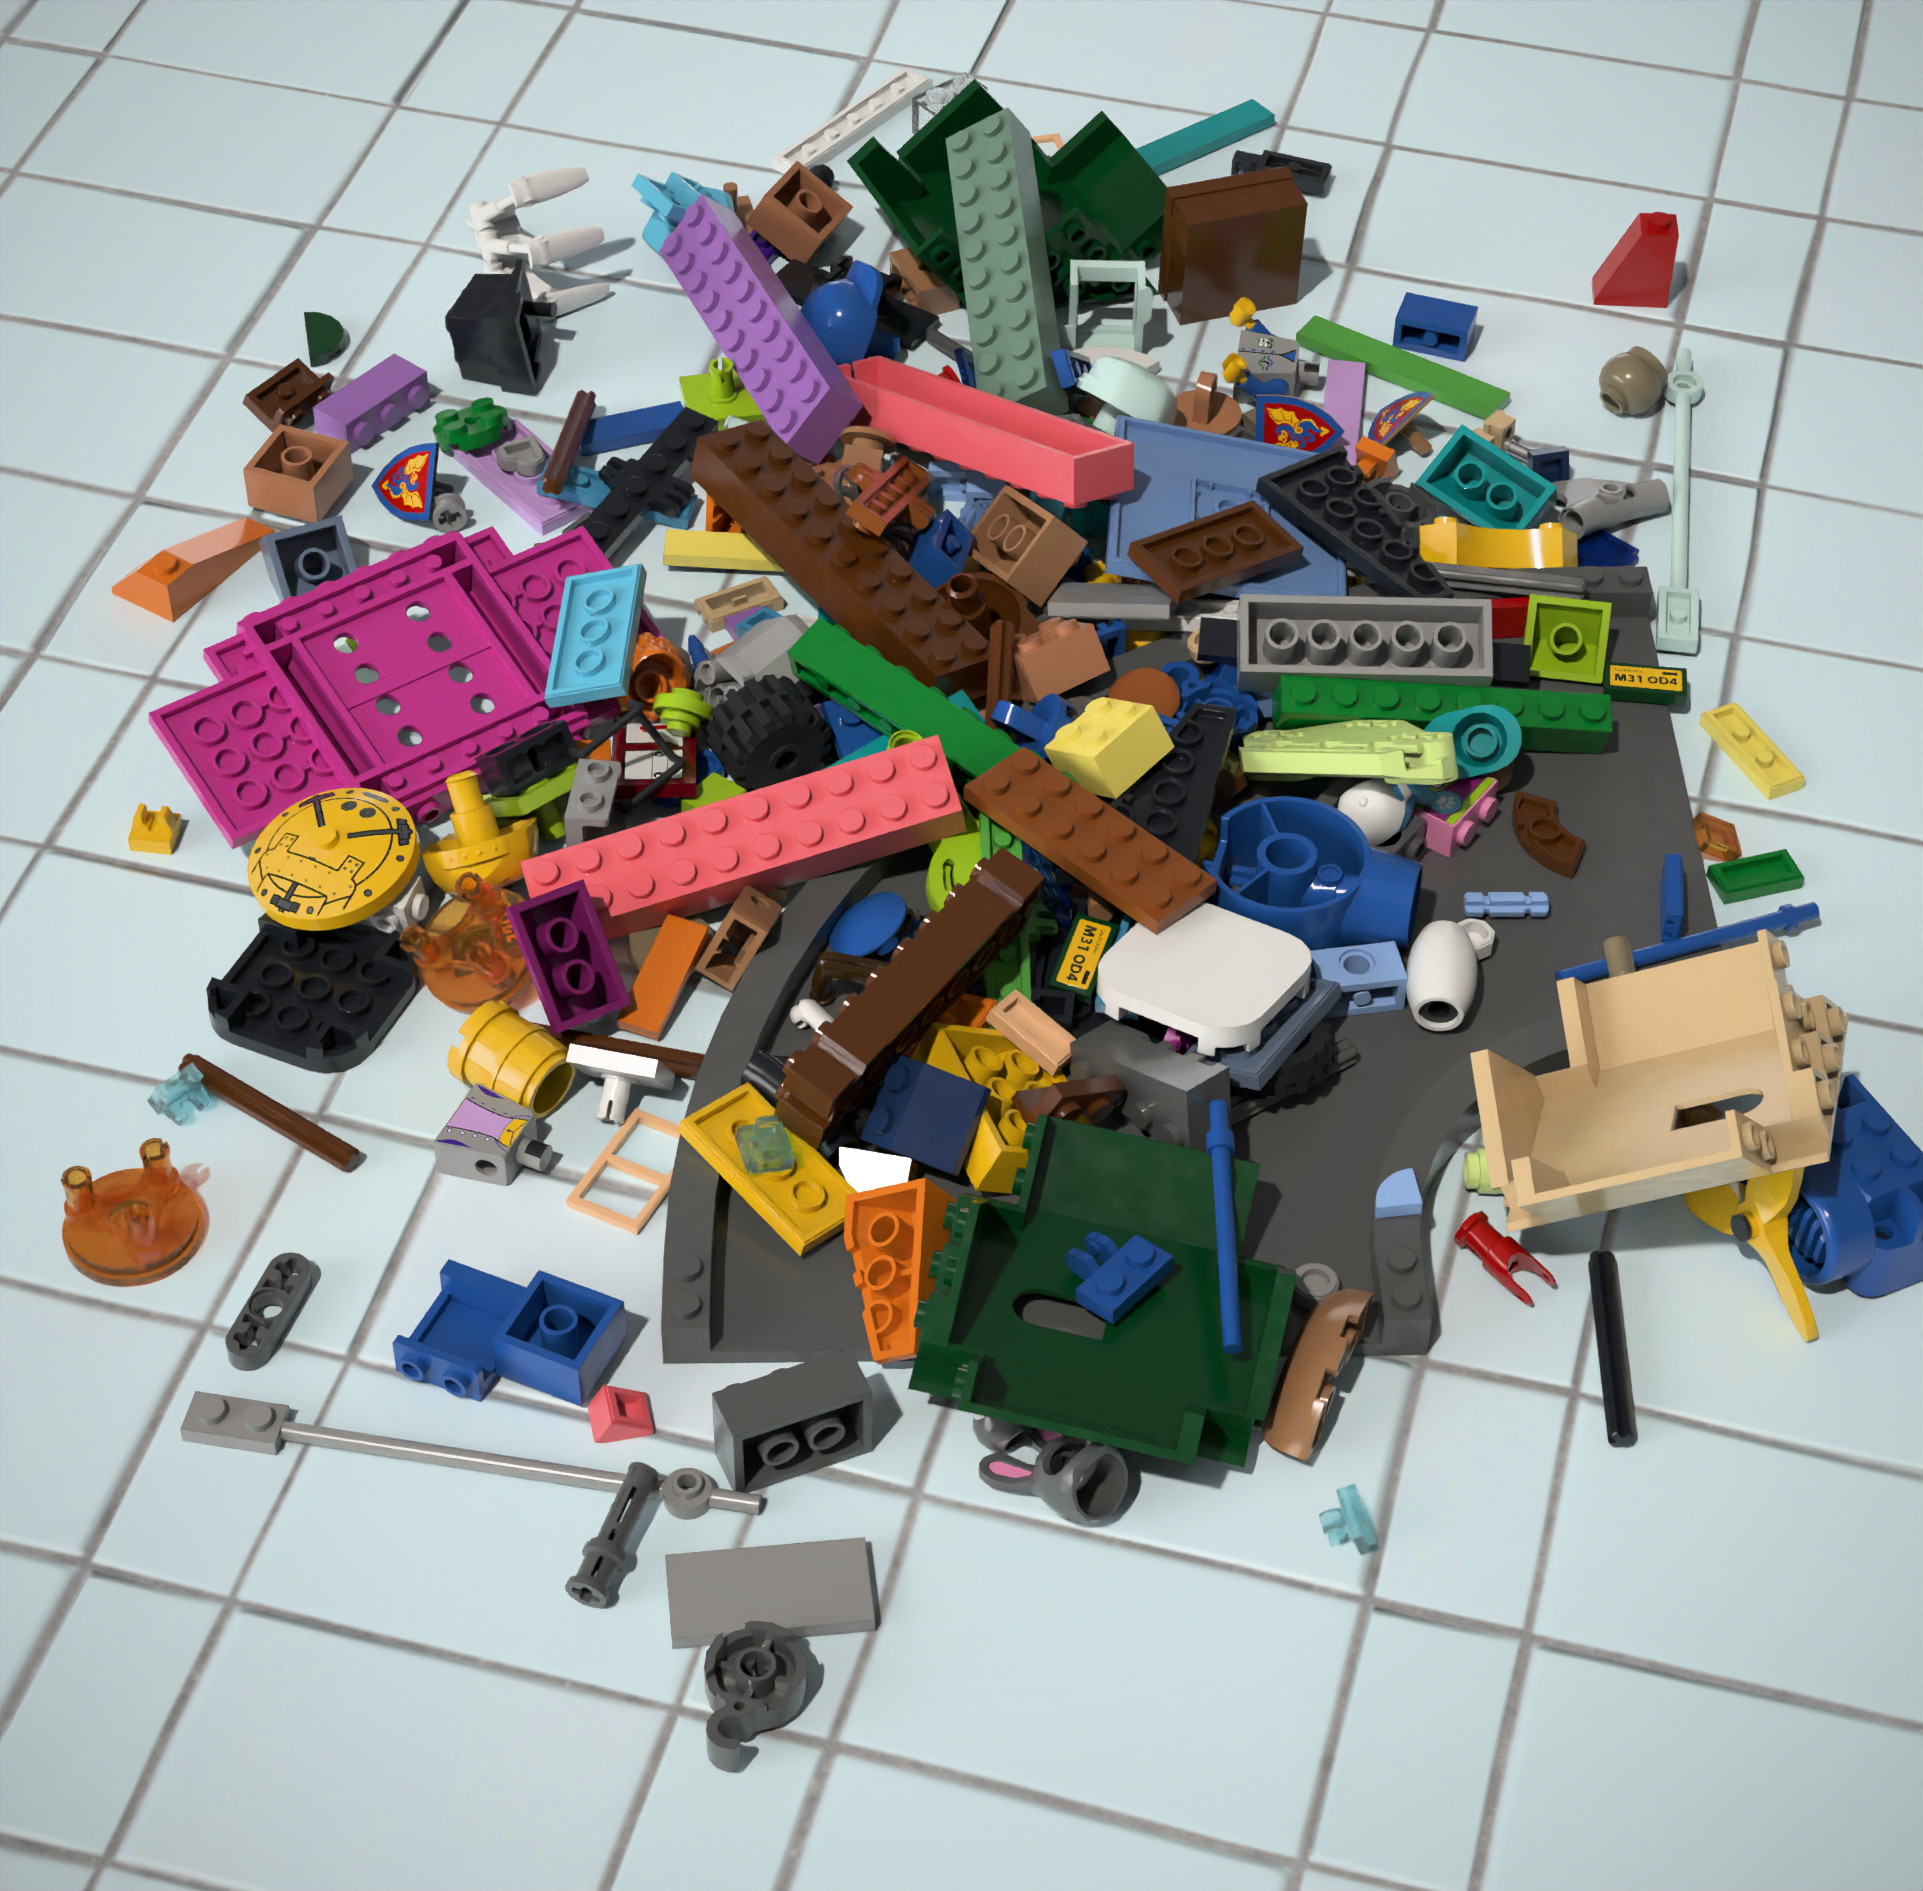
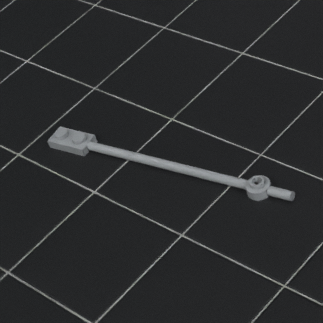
M195 1391L180 1428L182 1440L186 1442L277 1456L283 1440L618 1493L627 1475L290 1422L289 1405ZM695 1468L678 1469L672 1472L665 1480L658 1479L648 1497L663 1500L666 1510L672 1516L683 1520L699 1518L707 1513L710 1508L759 1515L762 1507V1495L713 1488L708 1475Z

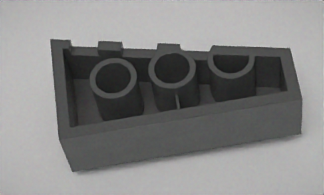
M1112 1019L1070 1042V1072L1073 1079L1081 1080L1116 1075L1125 1090L1113 1103L1114 1108L1129 1118L1139 1129H1144L1159 1141L1207 1152L1206 1134L1210 1131L1209 1103L1216 1099H1222L1227 1102L1229 1130L1232 1131L1228 1066L1220 1063L1212 1067L1208 1066L1201 1055L1193 1052L1186 1056L1176 1053L1174 1044L1164 1040L1154 1044L1151 1042L1148 1034Z

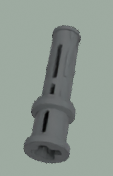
M632 1462L629 1465L627 1475L610 1506L597 1537L591 1538L582 1549L584 1559L575 1576H571L565 1585L566 1592L577 1602L593 1608L605 1607L610 1598L607 1590L616 1572L622 1571L626 1564L624 1548L659 1477L657 1471L651 1466L642 1462ZM632 1499V1500H631V1503H630V1505H629V1507H628V1509H627V1511H626V1513H625V1515H624V1517H623L622 1522L619 1523V1521H620V1519H621V1517H622V1515H623V1513H624V1511H625V1509H626V1507H627V1504H628L629 1500Z

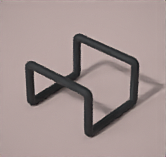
M632 699L627 702L630 711L582 750L571 747L568 750V754L573 761L578 763L579 758L584 759L636 717L666 757L675 763L626 804L622 805L614 800L612 809L621 814H626L680 771L687 763L684 757L676 755L642 712L644 704Z

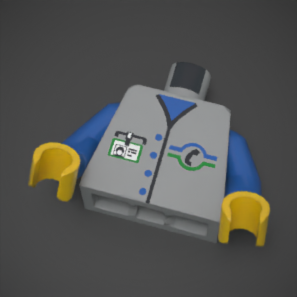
M1241 297L1234 304L1229 318L1234 326H1245L1246 329L1241 330L1238 354L1230 353L1222 363L1225 381L1231 384L1234 383L1233 399L1238 404L1256 403V395L1294 397L1295 384L1318 386L1320 363L1298 361L1300 343L1296 340L1277 337L1259 319L1253 320L1251 317L1256 312L1254 303L1246 297Z

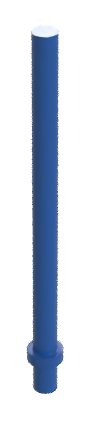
M1815 902L1795 907L1792 904L1780 906L1777 912L1632 951L1635 968L1755 936L1757 931L1763 929L1773 931L1783 928L1786 931L1796 929L1799 923L1819 918V908ZM1606 958L1556 971L1555 980L1575 977L1581 982H1586L1608 976Z

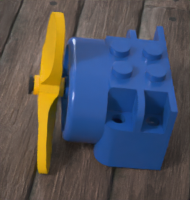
M1853 1074L1845 1076L1837 1100L1838 1104L1829 1162L1682 1194L1688 1209L1701 1221L1724 1234L1734 1235L1740 1242L1747 1241L1758 1252L1772 1275L1791 1320L1806 1342L1818 1338V1331L1802 1281L1811 1285H1824L1842 1279L1853 1292L1865 1297L1882 1296L1923 1281V1152Z

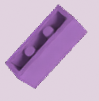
M394 353L313 407L316 433L348 441L351 454H353L430 402L427 371Z

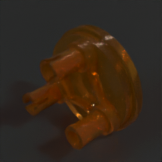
M472 872L463 873L455 885L458 895L448 900L439 908L429 921L426 929L424 930L418 925H410L402 931L399 940L404 942L400 944L401 948L410 953L415 963L421 968L425 984L433 996L448 1008L462 1014L471 1015L476 1009L491 1000L499 1005L500 1000L509 1005L512 1004L530 988L533 980L505 910L507 907L526 900L512 891L499 888L492 883H486L477 873L474 875Z
M160 1138L149 1139L140 1146L139 1155L142 1159L143 1168L116 1171L102 1176L93 1182L90 1170L83 1166L70 1167L62 1174L61 1184L64 1187L66 1196L64 1203L65 1219L62 1227L65 1252L75 1269L95 1282L110 1286L133 1287L162 1280L185 1266L196 1254L202 1243L205 1232L202 1206L194 1192L180 1180L177 1169L172 1166L169 1144L166 1141L163 1143V1140Z

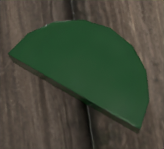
M304 312L310 365L314 367L329 362V356L337 351L339 353L343 351L345 344L344 329L341 323L330 315L320 312Z

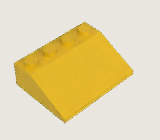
M932 1023L911 1059L926 1063L992 1090L963 1162V1167L976 1191L1012 1194L1017 1168L1026 1169L1030 1150L1022 1149L1027 1124L1023 1121L1020 1112L1011 1098L1016 1091L1050 1087L1053 1083L1066 1082L1068 1080L1062 1070L1054 1076L1050 1075L998 1030Z

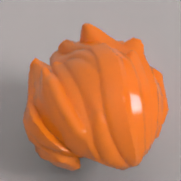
M650 632L637 635L628 694L618 697L621 704L629 711L630 709L627 706L629 700L632 699L643 703L644 710L642 712L652 722L661 718L652 712L656 694L671 693L672 688L689 689L691 685L689 668L668 639L663 637L655 638Z

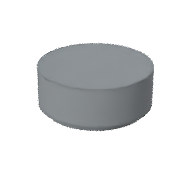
M1307 1263L1295 1270L1297 1278L1292 1298L1303 1308L1311 1310L1329 1293L1338 1291L1339 1279L1333 1269L1324 1264Z

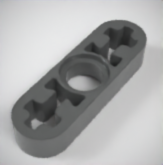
M289 1252L280 1254L272 1259L226 1336L225 1343L229 1362L236 1369L242 1371L257 1370L267 1364L312 1287L310 1264L303 1255ZM282 1277L288 1278L284 1284L285 1292L283 1291ZM266 1305H277L282 1308L278 1315L271 1318H263L256 1314L260 1308ZM254 1338H256L257 1346L250 1345Z

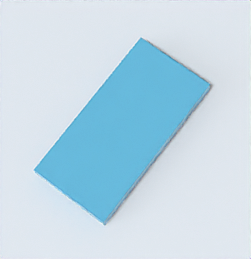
M642 563L566 577L544 697L549 708L628 694L647 572Z

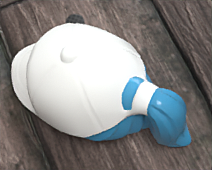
M1382 779L1366 780L1343 793L1339 799L1337 809L1350 817L1361 828L1369 844L1377 846L1398 834L1407 826L1416 803L1428 806L1436 800L1438 793L1431 790L1428 785L1390 784Z

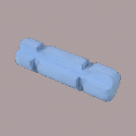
M1467 892L1463 898V912L1467 917H1483L1484 914L1489 915V917H1524L1525 913H1528L1530 917H1545L1549 911V898L1544 892H1529L1528 896H1525L1523 892H1488L1487 896H1484L1482 892Z

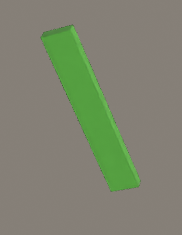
M1316 315L1296 333V341L1300 343L1301 347L1334 360L1366 363V373L1414 392H1428L1434 395V400L1484 420L1496 410H1503L1509 403L1510 392Z

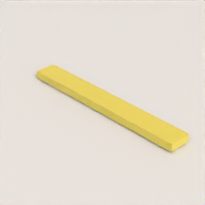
M666 530L663 565L785 572L746 533ZM887 542L894 550L897 551V548L894 544ZM904 543L908 551L910 545L908 543ZM968 555L962 573L980 572V564Z

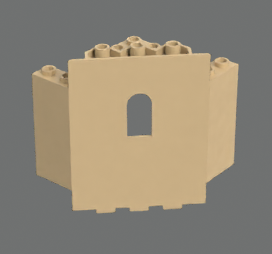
M1766 929L1757 931L1759 942L1589 984H1584L1575 977L1556 981L1571 1068L1536 1076L1488 1049L1470 1053L1491 1189H1501L1504 1194L1503 1204L1505 1207L1510 1208L1506 1221L1507 1233L1829 1162L1849 1013H1844L1840 1006H1836L1835 1003L1824 995L1804 999L1795 992L1791 984H1787L1785 968L1790 967L1788 949L1783 940L1779 941L1776 936ZM1748 1094L1763 1096L1761 1103L1747 1113L1742 1114L1732 1109L1725 1111V1119L1674 1130L1678 1110Z

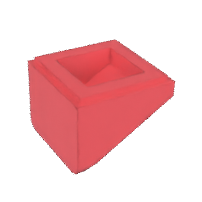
M603 1385L588 1405L595 1443H609L644 1437L654 1432L645 1392Z

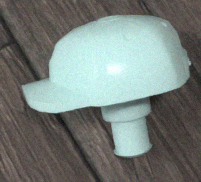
M1102 356L1094 362L1089 373L1084 372L1078 378L1079 382L1076 387L1103 404L1092 425L1107 434L1114 436L1117 415L1174 425L1177 416V397L1162 379L1140 364L1115 356Z

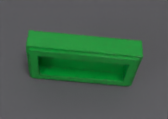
M1787 849L1708 865L1706 874L1724 905L1800 889L1804 881L1803 874Z

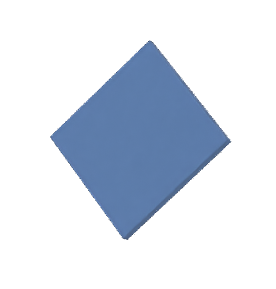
M1117 415L1114 436L1134 443V489L1119 493L1117 498L1110 500L1105 573L1154 582L1127 555L1131 542L1254 500L1304 547L1301 559L1210 593L1240 598V594L1346 596V559L1328 548L1321 540L1305 528H1302L1296 521L1256 492L1258 478L1319 453Z

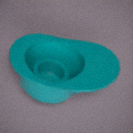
M1494 704L1478 705L1445 713L1434 718L1424 729L1426 732H1449L1453 734L1459 774L1457 779L1494 772L1508 766L1517 757L1522 744V730L1516 717L1507 709Z

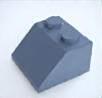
M342 515L267 534L259 540L270 581L280 601L291 596L298 597L314 590L323 582L338 580L357 569Z

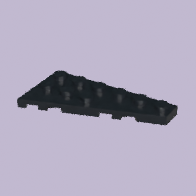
M1342 444L1258 478L1257 493L1394 597H1454V591L1432 563L1424 562L1418 554L1420 547L1413 538L1407 539L1402 533L1403 524L1379 492L1374 488L1367 487L1362 480L1364 473L1358 465H1351L1346 459L1348 452Z
M1195 702L1169 733V737L1175 747L1110 804L1115 810L1195 865L1236 725L1237 708ZM1058 866L1055 870V882L1088 887Z

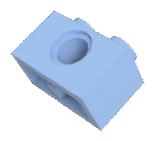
M1395 941L1310 951L1312 959L1310 978L1340 983L1341 997L1326 1013L1324 1018L1404 1009L1408 977Z

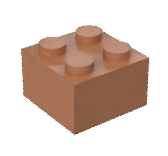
M796 161L763 196L746 223L780 250L788 259H796L808 263L836 232L853 206L800 162Z
M282 424L278 425L243 469L248 506L311 523L321 521L354 479L350 443L348 441Z
M1055 617L1038 625L1040 631L1027 637L1025 633L1015 635L1011 699L1038 703L1046 695L1052 693L1061 694L1111 670L1094 625L1077 622L1076 619L1062 620L1061 617Z

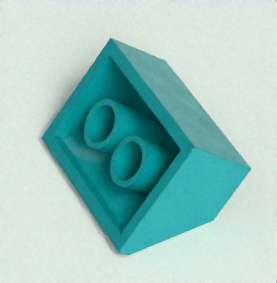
M1463 424L1415 482L1416 487L1476 527L1516 530L1538 529L1539 525L1544 522L1557 505V486Z

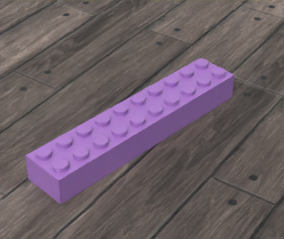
M701 194L695 203L688 207L684 218L673 233L666 237L659 252L725 356L733 362L734 370L772 430L795 453L818 465L838 440L842 430L848 427L864 405L735 212Z

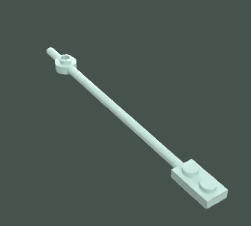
M1680 348L1677 351L1676 371L1667 375L1668 380L1664 385L1663 391L1664 396L1675 405L1671 578L1670 586L1659 585L1656 616V650L1696 654L1699 630V589L1686 588L1690 405L1700 400L1703 380L1699 375L1691 372V350Z

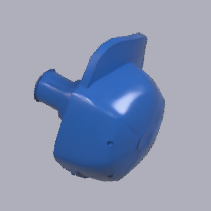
M855 260L852 263L844 279L825 283L813 290L804 301L800 310L837 365L845 363L851 365V376L853 361L878 355L895 360L901 349L900 338L897 335L893 336L878 331V326L876 325L877 308L883 290L882 276L878 269L859 260Z

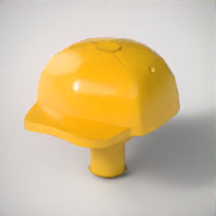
M471 770L451 775L444 782L447 783L455 812L450 814L455 833L448 834L440 841L428 845L420 852L424 866L433 881L445 893L454 895L489 893L524 878L520 862L537 857L539 852V831L536 817H529L526 814L498 827L491 803H484L476 776L478 773Z

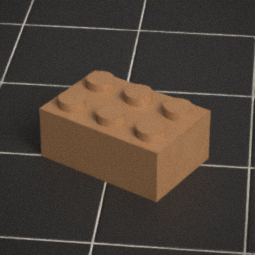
M1005 484L972 529L971 533L975 537L968 555L1041 607L1056 592L1058 583L1068 569L1079 561L1082 550L1088 541L1057 517Z

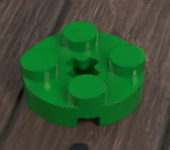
M487 397L473 401L471 407L458 411L447 409L435 415L436 425L433 427V432L440 449L450 451L448 444H459L460 451L480 448L502 438L500 430L505 427L509 431L511 423L506 408L494 405L493 399Z

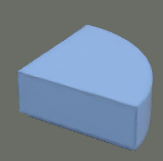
M1413 1168L1395 1172L1382 1182L1376 1194L1375 1219L1422 1213L1423 1202Z

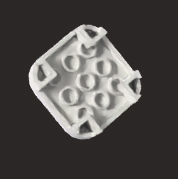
M1202 902L1157 935L1139 922L1131 928L1100 960L1098 964L1097 993L1106 1004L1105 1014L1119 1021L1128 1011L1193 1035L1198 1037V1053L1215 1056L1216 1048H1233L1244 1045V1049L1250 1052L1260 1045L1261 1030L1294 996L1304 999L1310 986L1311 953L1302 940L1289 933Z

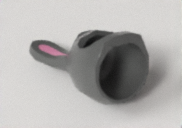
M1034 1427L1028 1437L1033 1448L1039 1452L1035 1465L1025 1463L1002 1453L987 1455L979 1463V1478L990 1487L1011 1492H1032L1038 1495L1056 1514L1076 1522L1093 1523L1112 1515L1121 1504L1128 1487V1469L1120 1451L1114 1446Z

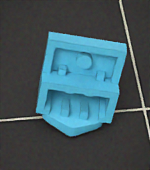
M675 172L670 173L665 184L638 173L631 185L642 195L640 201L654 209L642 232V238L660 255L659 250L662 248L666 237L673 233L684 218L688 207L694 204L701 194L734 211L731 194L722 190L703 187L699 182Z

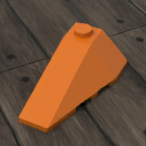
M244 517L160 551L137 566L111 587L112 594L174 623L261 550L259 540L264 535L276 531Z
M926 1177L852 1193L846 1197L843 1238L846 1250L853 1257L856 1272L853 1273L855 1287L860 1289L865 1306L862 1315L873 1360L877 1364L900 1361L917 1356L921 1329L913 1327L917 1306L920 1299L928 1301L930 1292L934 1291L936 1279L928 1278L934 1250L943 1251L944 1243L949 1240L950 1231L943 1229V1222L949 1201L956 1203V1199Z

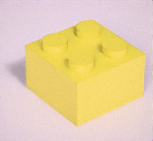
M1101 697L1091 701L1085 707V712L1074 722L1061 727L1056 732L1055 738L1044 747V750L1056 769L1072 775L1089 792L1117 799L1175 746L1152 705Z

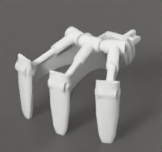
M570 167L518 177L507 182L511 193L510 196L504 199L499 198L491 203L482 201L469 206L471 218L466 219L467 226L474 229L477 248L482 251L484 274H511L515 269L516 259L523 260L533 301L555 302L557 304L556 316L574 311L602 299L609 293V284L600 282L561 291L542 281L530 268L547 267L549 264L573 257L599 245L604 240L602 227L591 226L531 238L521 233L520 223L515 210L531 207L583 186L589 181L585 168ZM522 253L528 254L530 268L526 264ZM538 316V320H539V321H542V320L550 321V320L555 319L556 316H555V317H543V316Z

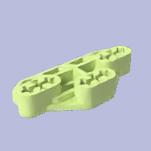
M1353 720L1293 730L1257 731L1243 736V747H1238L1242 775H1248V779L1255 781H1301L1313 777L1385 778V782L1390 784L1433 785L1451 782L1459 778L1453 734L1449 732H1426L1404 720Z

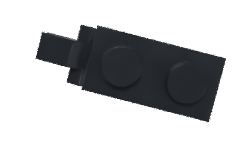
M1236 150L1232 159L1231 175L1288 166L1294 175V182L1301 192L1323 195L1331 178L1332 166L1329 163L1264 150L1261 155Z

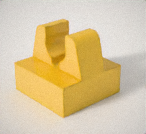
M140 803L133 817L132 828L128 837L130 851L172 855L183 827L181 814L172 813L168 806H162L160 811L147 810L146 804Z

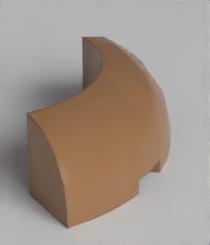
M1346 1288L1329 1293L1311 1309L1290 1349L1267 1411L1261 1437L1267 1444L1281 1452L1305 1461L1317 1450L1327 1414L1335 1395L1336 1386L1329 1384L1331 1376H1338L1342 1365H1347L1352 1352L1361 1340L1374 1293Z

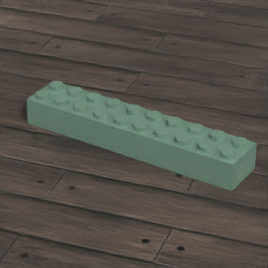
M1007 107L946 138L976 388L1058 417L1069 412L1067 391L1061 389L1051 352L1061 348L1031 134Z

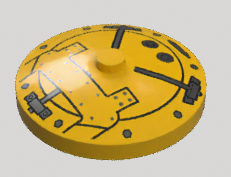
M340 788L321 792L287 808L273 819L259 835L248 860L247 873L249 885L262 910L270 918L284 926L307 931H324L349 926L379 912L404 890L414 875L419 862L420 838L406 808L399 801L383 792L366 788Z

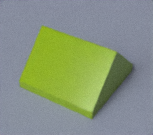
M1530 594L1523 636V645H1531L1530 676L1602 684L1612 603Z

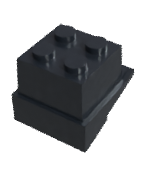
M516 259L515 269L511 274H475L447 312L445 327L450 333L454 347V359L459 365L462 379L500 384L502 392L535 394L538 389L541 373V364L537 362L542 338L538 316L555 317L557 314V304L555 302L533 301L523 260Z

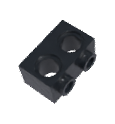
M565 720L545 721L476 757L475 760L492 796H513L575 763L568 754V750L571 747L576 749L578 747Z

